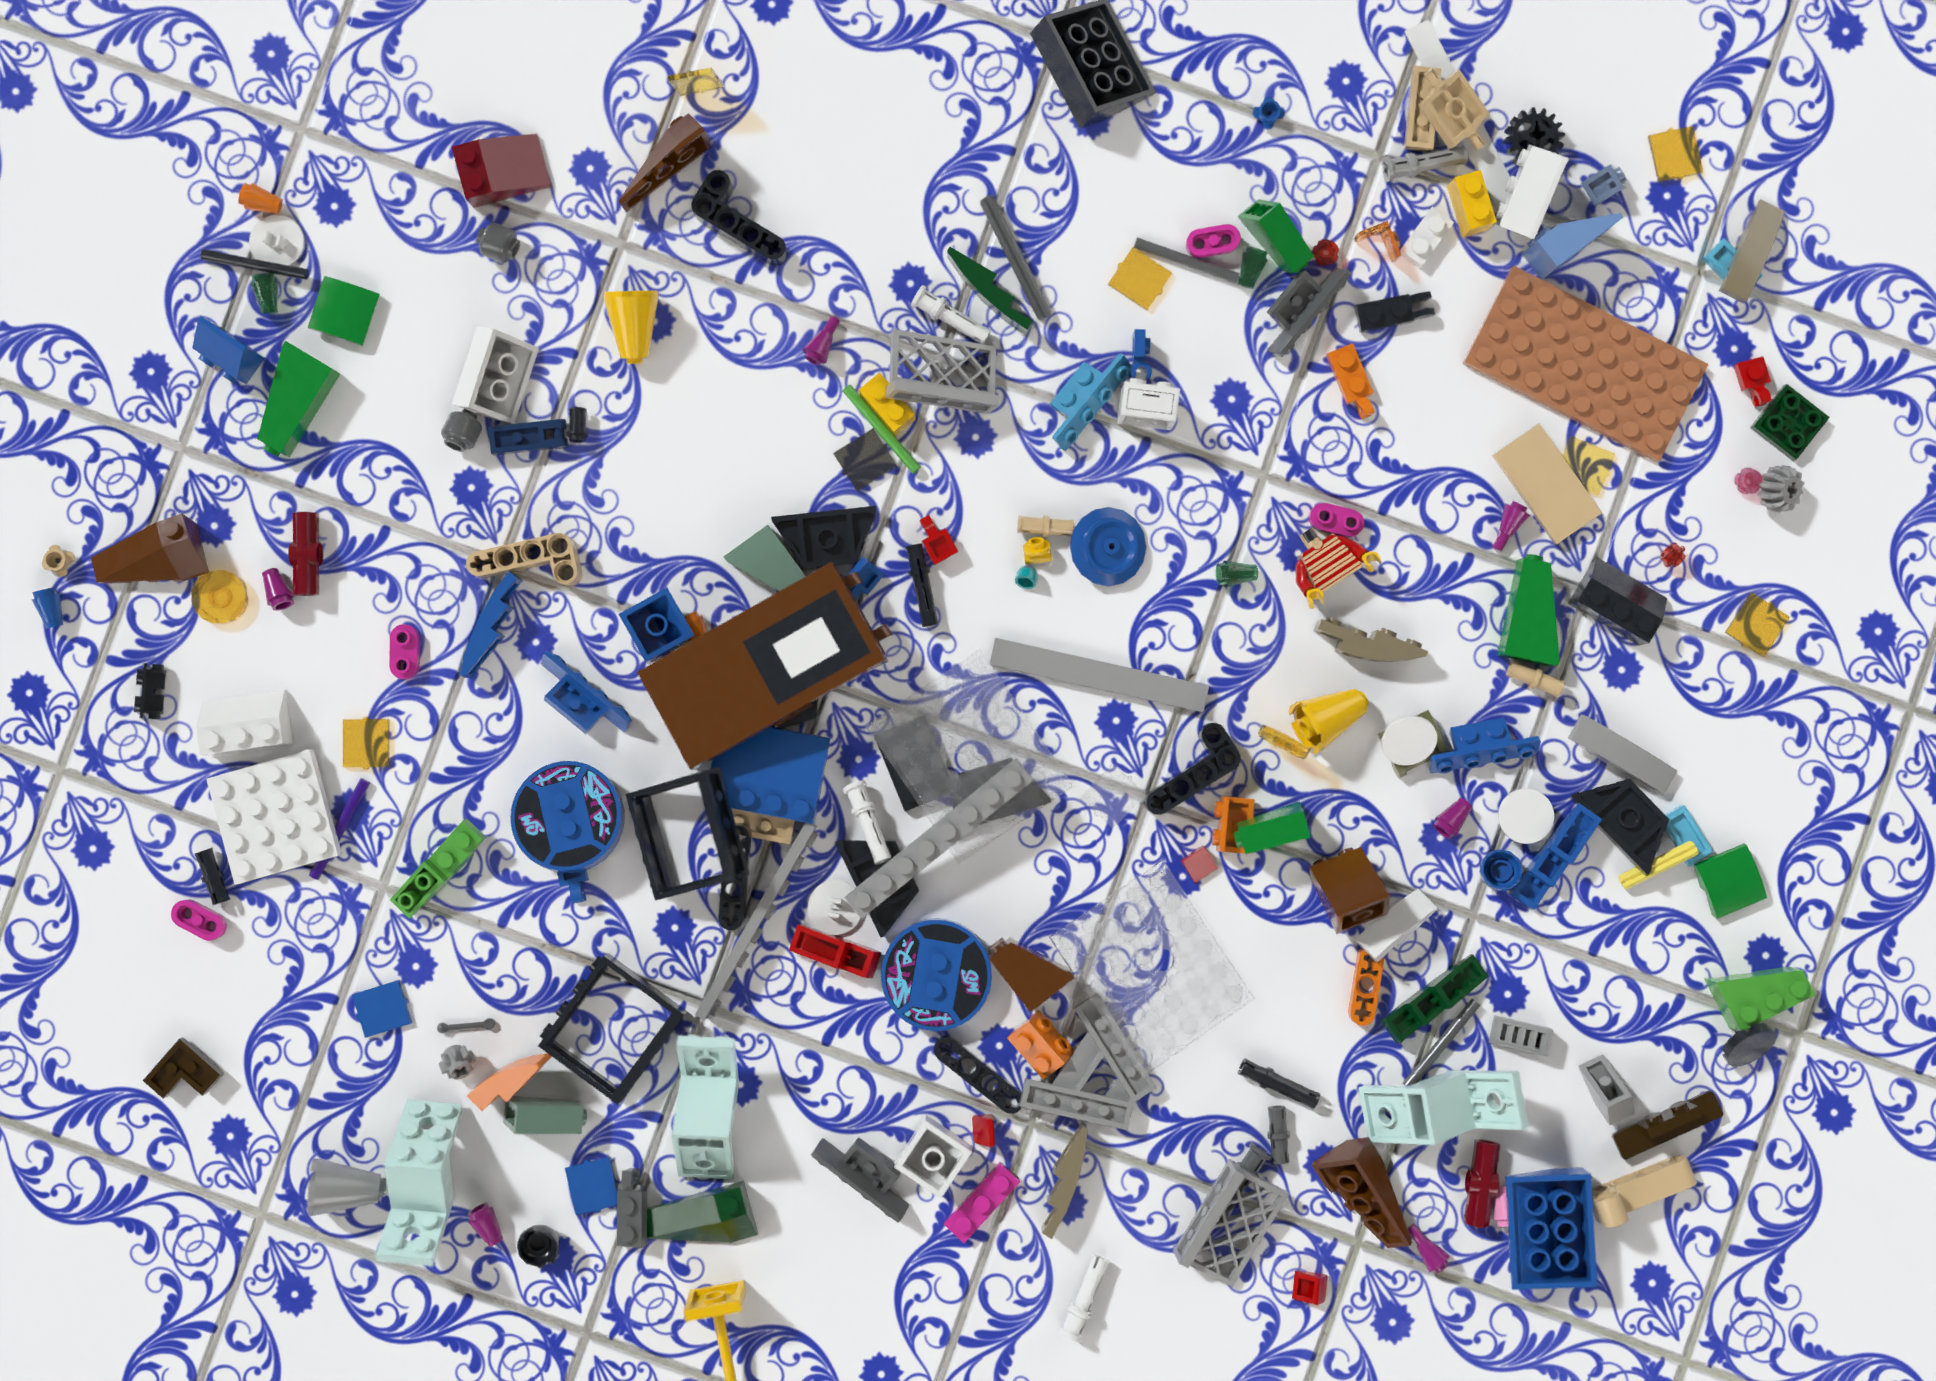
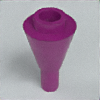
M830 316L824 329L802 349L806 354V360L812 364L827 363L833 339L832 335L840 323L838 318Z
M1512 501L1511 505L1505 503L1499 528L1500 532L1492 546L1493 548L1501 552L1503 551L1509 537L1530 516L1526 513L1528 509L1526 506Z
M1415 1224L1407 1228L1411 1238L1417 1244L1416 1246L1428 1272L1435 1271L1438 1274L1450 1264L1447 1261L1450 1255L1429 1238L1425 1237Z

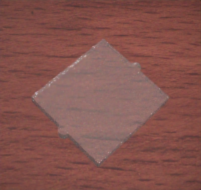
M1112 763L1080 799L1094 811L1095 816H1100L1114 829L1146 793L1132 781L1131 776H1126Z

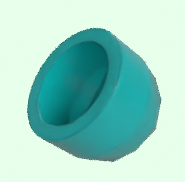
M1023 566L1017 571L1015 583L1021 588L1033 589L1038 580V573L1034 567L1027 568V566Z

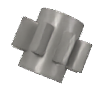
M452 1045L441 1054L442 1061L438 1064L442 1074L447 1073L449 1079L459 1080L470 1074L471 1070H473L472 1063L476 1060L472 1050L467 1051L465 1045Z

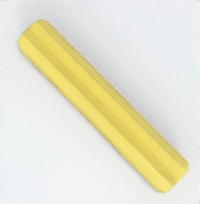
M1688 841L1655 857L1651 866V872L1648 875L1644 876L1635 867L1619 875V882L1624 889H1629L1698 855V849L1694 842Z

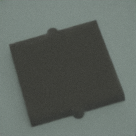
M874 428L833 453L843 469V475L848 476L857 492L897 467V464L887 450L888 445L883 444Z

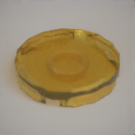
M212 570L202 575L195 582L191 592V602L195 612L203 620L213 624H226L237 620L245 612L249 596H247L245 582L238 575L227 570Z
M1263 724L1259 728V737L1274 746L1286 750L1291 755L1306 759L1311 751L1304 744L1276 729Z

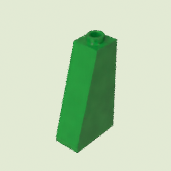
M287 341L282 345L257 437L259 441L266 444L263 449L276 457H279L280 453L288 457L291 456L340 376L339 372Z
M1527 554L1526 558L1523 557L1516 561L1497 656L1554 667L1559 665V649L1551 563L1543 561L1542 556Z

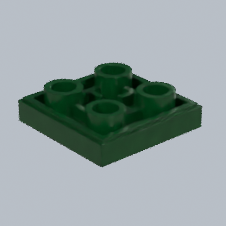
M1785 384L1750 428L1789 459L1795 461L1830 417L1791 386Z

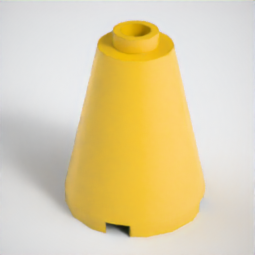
M658 291L603 292V299L620 358H626V364L643 363V358H648L659 297Z
M1350 689L1295 702L1290 705L1288 712L1289 716L1294 714L1295 721L1291 725L1297 738L1306 749L1312 747L1314 749L1312 753L1316 754L1323 751L1366 714L1369 702L1362 691Z

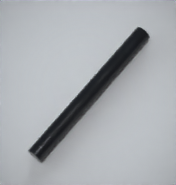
M206 249L201 251V259L205 261L304 280L309 278V270L305 268Z

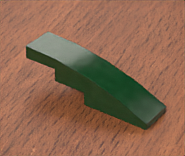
M949 247L947 258L968 287L1000 318L1027 336L1032 328L1033 320L1012 309L1015 297L994 285L997 281V274L954 248Z
M1470 954L1413 994L1380 1022L1395 1043H1402L1418 1028L1429 1024L1444 1010L1451 1009L1489 976L1475 956Z

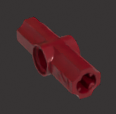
M316 512L293 513V542L289 544L288 557L290 565L293 567V595L295 596L319 595V566L323 563L324 554L322 544L319 542V513Z
M1475 1139L1471 1169L1467 1170L1465 1177L1467 1200L1464 1214V1223L1474 1227L1484 1228L1490 1225L1493 1198L1497 1196L1499 1190L1497 1166L1500 1144L1484 1139Z

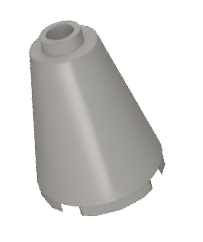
M313 1158L310 1170L313 1172V1176H311L308 1186L307 1215L316 1216L379 1203L380 1197H385L386 1180H381V1174Z

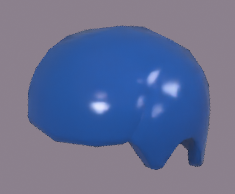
M1494 850L1482 859L1479 873L1482 881L1490 889L1507 891L1520 882L1523 868L1519 858L1512 852Z

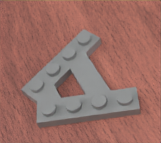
M1095 993L1074 1007V1010L1088 1031L1052 1084L1025 1078L1019 1106L1128 1130L1134 1102L1157 1087L1098 993ZM1104 1057L1116 1075V1081L1106 1095L1082 1091V1087Z

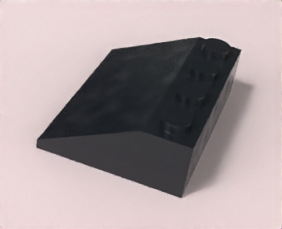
M1096 0L1046 15L1030 32L1080 129L1099 123L1156 93L1108 0Z

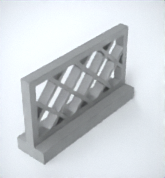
M897 329L891 331L890 381L886 387V398L985 414L990 413L999 406V395H995L996 346ZM899 338L908 340L914 350L905 355L899 347ZM926 343L933 344L940 352L934 359H931L922 348ZM952 347L958 348L965 356L958 364L947 352ZM916 351L927 363L920 370L909 359ZM976 352L988 353V364L984 368L973 357ZM941 356L952 367L945 375L934 363ZM967 360L978 372L971 379L960 367ZM901 363H904L913 373L911 378L898 377V366ZM930 367L939 380L936 383H930L921 373ZM953 371L965 383L961 387H954L947 379V376ZM979 375L987 383V392L979 391L972 382Z
M1229 1159L1173 1250L1178 1263L1186 1268L1191 1266L1233 1287L1289 1196V1193L1241 1168L1237 1162ZM1244 1178L1252 1181L1255 1190L1240 1194L1239 1186ZM1270 1192L1278 1195L1274 1203L1263 1206L1261 1195ZM1257 1197L1259 1208L1245 1212L1242 1201ZM1238 1202L1241 1213L1226 1218L1225 1209L1227 1206ZM1261 1214L1263 1221L1260 1226L1249 1229L1247 1218ZM1243 1220L1245 1231L1230 1235L1228 1224ZM1224 1226L1227 1236L1212 1241L1210 1234L1213 1229ZM1247 1237L1249 1244L1246 1249L1235 1252L1233 1241ZM1229 1243L1231 1254L1216 1258L1214 1247ZM1210 1249L1212 1260L1202 1263L1195 1260L1199 1252ZM1233 1260L1235 1267L1230 1275L1227 1276L1221 1273L1218 1265Z

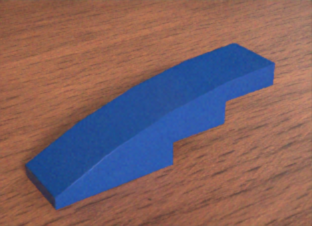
M508 571L492 593L479 616L466 647L460 670L462 677L471 679L505 637L497 629L514 609L506 601L523 581L516 574Z
M1578 803L1546 841L1523 872L1520 882L1512 888L1509 895L1530 910H1535L1548 889L1555 886L1566 867L1573 864L1602 819Z

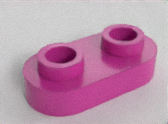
M1230 224L1196 229L1188 235L1186 250L1195 258L1229 254L1234 252L1239 246L1241 235L1239 230ZM1226 236L1230 239L1231 243L1224 244L1221 238ZM1196 241H1201L1204 244V247L1202 249H1198L1195 247L1194 243Z
M1319 503L1309 512V523L1318 531L1351 538L1358 535L1364 527L1363 516L1353 509L1329 503ZM1320 512L1328 514L1327 521L1320 519ZM1348 518H1352L1355 521L1353 528L1347 526L1346 520Z
M406 624L396 626L390 633L389 668L391 673L399 679L413 678L420 668V635L416 628ZM402 633L407 635V640L404 643H401L399 639ZM403 660L407 663L405 670L399 668V664Z
M182 900L172 907V921L177 926L203 940L211 941L218 939L226 931L227 923L221 914L194 900ZM187 908L191 909L192 916L190 918H188L185 913ZM211 921L216 923L215 931L210 929Z

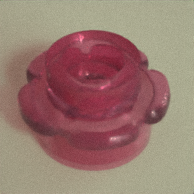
M1752 468L1742 469L1741 473L1736 474L1734 480L1735 485L1738 486V491L1745 495L1758 492L1760 489L1758 484L1763 481L1762 475ZM1746 479L1750 480L1749 484L1746 483Z

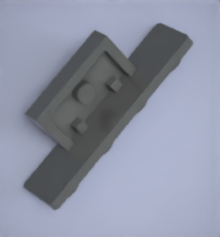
M1334 268L1321 285L1307 271L1302 270L1296 275L1267 311L1271 318L1283 329L1267 349L1271 355L1283 357L1292 351L1297 339L1310 329L1312 321L1316 316L1328 307L1330 299L1346 285V280L1351 275L1348 269Z
M860 1137L856 1139L845 1154L824 1138L819 1141L811 1153V1156L819 1164L829 1169L841 1181L847 1183L860 1193L863 1198L869 1200L882 1210L885 1215L891 1217L897 1223L902 1220L909 1204L889 1189L902 1173L894 1168L895 1164Z

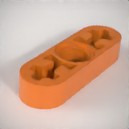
M1363 948L1357 953L1348 1008L1349 1018L1360 1026L1369 1025L1375 1018L1384 957L1377 963L1372 961L1370 970L1376 971L1375 975L1367 972L1361 973V968L1366 970L1368 968V961L1364 960V955L1369 954ZM1366 977L1370 978L1373 981V989L1368 993H1362L1359 989L1360 980ZM1357 995L1367 999L1371 998L1370 1003L1367 1001L1364 1003V1009L1368 1011V1016L1364 1015L1362 1020H1359V1016L1355 1014V1010H1360L1362 1005L1361 1000H1356Z

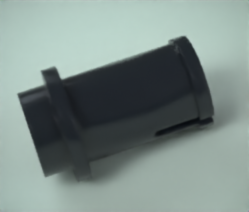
M569 408V431L566 432L569 442H586V438L589 435L586 432V408Z

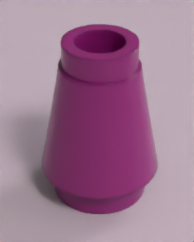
M277 568L265 570L262 576L267 605L271 606L274 611L291 607L294 604V595L279 573V570Z
M1459 798L1435 818L1436 822L1433 824V827L1439 834L1447 839H1451L1453 835H1458L1473 807L1465 799Z
M483 1203L467 1214L470 1219L468 1223L487 1243L488 1247L496 1245L503 1239L493 1207Z

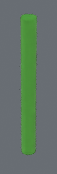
M851 384L845 387L842 392L911 473L917 472L921 466Z

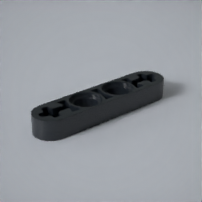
M736 823L737 829L741 830V835L746 836V838L741 840V845L745 849L744 855L749 870L751 830L746 824ZM748 875L721 883L718 919L720 925L726 930H735L744 921ZM728 884H738L741 887V894L738 897L730 896L726 890ZM740 902L741 905L736 904L734 907V916L739 918L735 919L734 923H730L729 918L725 917V915H728L731 904Z
M942 1036L936 1040L934 1053L938 1060L1004 1112L1014 1114L1021 1110L1022 1107L1019 1106L1022 1093L1018 1088L953 1037ZM948 1042L952 1043L951 1050L955 1054H958L959 1050L964 1052L958 1057L955 1065L951 1063L954 1060L952 1055L946 1053L944 1056L940 1054L941 1047L939 1045L941 1043L944 1045L948 1044ZM966 1058L972 1059L976 1064L975 1070L969 1074L962 1072L960 1069L961 1061ZM993 1076L997 1079L998 1083L994 1090L988 1091L982 1087L981 1082L984 1077ZM1003 1084L1007 1086L1003 1090L1004 1093L1008 1096L1017 1095L1016 1101L1018 1104L1016 1106L1013 1104L1009 1105V1107L1006 1106V1099L1001 1094L998 1099L994 1097L1000 1092Z

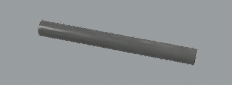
M1138 237L1134 245L1136 249L1235 284L1240 274Z
M1474 999L1468 1002L1402 1084L1410 1086L1418 1083L1481 1006Z

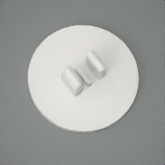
M270 215L261 219L253 227L249 238V246L255 259L292 266L303 253L305 239L301 228L295 221L283 215Z
M1418 716L1403 717L1393 722L1385 730L1381 741L1382 750L1385 756L1395 764L1413 765L1423 761L1433 752L1437 743V733L1431 722L1425 718Z
M1518 789L1508 794L1501 802L1498 811V821L1502 831L1508 838L1518 843L1531 844L1542 840L1550 832L1554 823V810L1548 798L1541 792L1533 789Z
M829 880L820 884L812 892L808 902V912L811 921L819 930L831 935H840L849 932L858 924L861 919L860 916L844 898L855 887L842 880Z

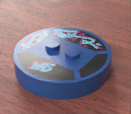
M559 761L539 768L522 783L512 803L510 823L517 845L530 860L554 872L577 873L597 866L613 852L623 833L625 810L619 791L602 772L585 763Z
M925 919L903 929L889 945L881 968L882 989L890 1007L908 1024L928 1031L949 1030L969 1021L984 1005L991 987V964L985 946L977 935L966 926L948 919Z

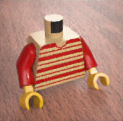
M1312 527L1299 536L1308 550L1297 556L1298 561L1295 565L1296 584L1307 598L1308 607L1313 609L1314 603L1312 600L1318 599L1324 604L1323 592L1362 568V563L1365 564L1369 572H1373L1374 568L1370 562L1377 561L1379 564H1382V561L1377 552H1369L1359 543L1344 536L1331 534L1321 540Z

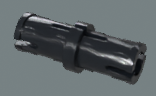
M213 848L195 853L203 875L201 880L202 883L205 882L212 905L230 900L222 878L224 873L223 870L220 871L217 865Z

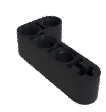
M722 170L711 171L691 202V208L697 220L772 266L784 264L788 258V250L784 240L726 205L733 193L730 178ZM717 181L726 182V186L722 190L717 191L713 189V185ZM701 205H712L708 213H699ZM733 218L735 223L730 228L722 227L724 219ZM749 232L758 233V238L755 241L748 242L745 240V236ZM768 247H770V248H772V249H774V250H775L777 247H779L780 253L778 254V253L774 252V253L771 255L770 250H769Z
M1207 723L1200 728L1198 738L1208 755L1149 791L1144 798V806L1148 812L1155 815L1168 812L1239 766L1241 755L1222 725ZM1210 727L1216 728L1219 733V738L1214 743L1209 742L1205 737L1206 730ZM1226 750L1233 754V762L1229 766H1224L1220 761L1221 753ZM1202 765H1206L1210 769V777L1205 781L1200 780L1197 776V770ZM1178 780H1183L1187 784V791L1181 796L1177 795L1173 789L1174 783ZM1167 788L1168 794L1174 801L1171 802L1170 798H1166L1161 802V809L1151 807L1150 804L1154 802L1152 797L1154 795L1158 798L1163 797L1167 794L1163 789Z

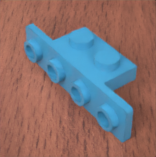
M1118 354L1104 373L1083 362L1051 401L1050 405L1053 409L1067 417L1052 436V439L1063 451H1066L1070 445L1075 443L1078 435L1087 424L1093 421L1096 413L1104 403L1110 400L1113 392L1121 382L1129 376L1132 366L1123 354Z

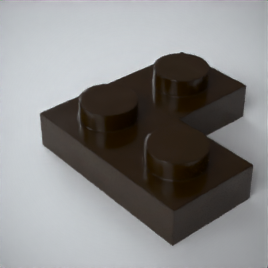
M182 1037L177 1040L142 1081L163 1099L168 1097L182 1080L186 1081L203 1096L210 1091L223 1076L224 1072Z

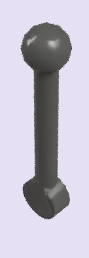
M488 1018L484 1022L450 1025L440 1023L437 1026V1030L439 1033H446L447 1030L485 1027L490 1030L495 1026V1020Z

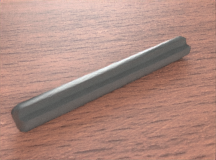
M994 196L984 197L980 201V205L1037 319L1043 320L1049 317L1051 310Z

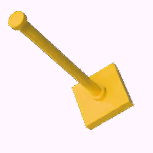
M744 1280L691 1289L683 1311L685 1322L713 1317L725 1381H737L724 1315L742 1311L746 1293Z

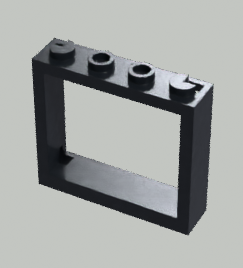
M720 767L697 772L626 794L629 805L628 809L632 816L635 834L639 841L643 863L647 870L650 888H652L655 901L750 875ZM698 782L723 873L675 886L650 796Z
M608 953L602 958L598 956L590 965L589 970L592 971L586 980L580 979L572 990L575 996L570 1002L564 1001L557 1010L556 1015L559 1017L553 1025L548 1023L540 1035L542 1041L538 1047L619 1105L688 1011ZM608 967L671 1012L669 1018L618 1087L555 1041Z

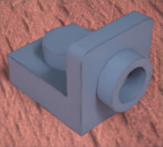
M1610 164L1581 182L1594 206H1597L1619 191L1626 189L1624 182L1628 179L1620 166L1614 168Z

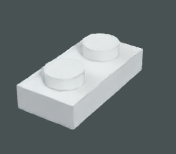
M1431 207L1398 253L1421 268L1454 222L1434 207Z

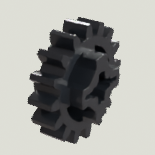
M1532 107L1528 114L1522 110L1518 114V118L1514 116L1509 122L1511 126H1508L1504 131L1509 136L1504 139L1503 144L1510 145L1506 154L1514 153L1515 157L1512 162H1517L1522 149L1527 150L1528 145L1544 149V146L1550 144L1548 151L1559 155L1558 151L1564 147V143L1559 140L1565 136V133L1558 131L1562 126V122H1553L1556 116L1554 113L1547 117L1545 108L1538 114L1535 107ZM1526 123L1524 130L1518 133L1520 126Z

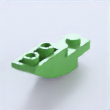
M468 819L463 820L432 856L417 868L390 901L409 919L412 918L474 855L473 852L487 837Z

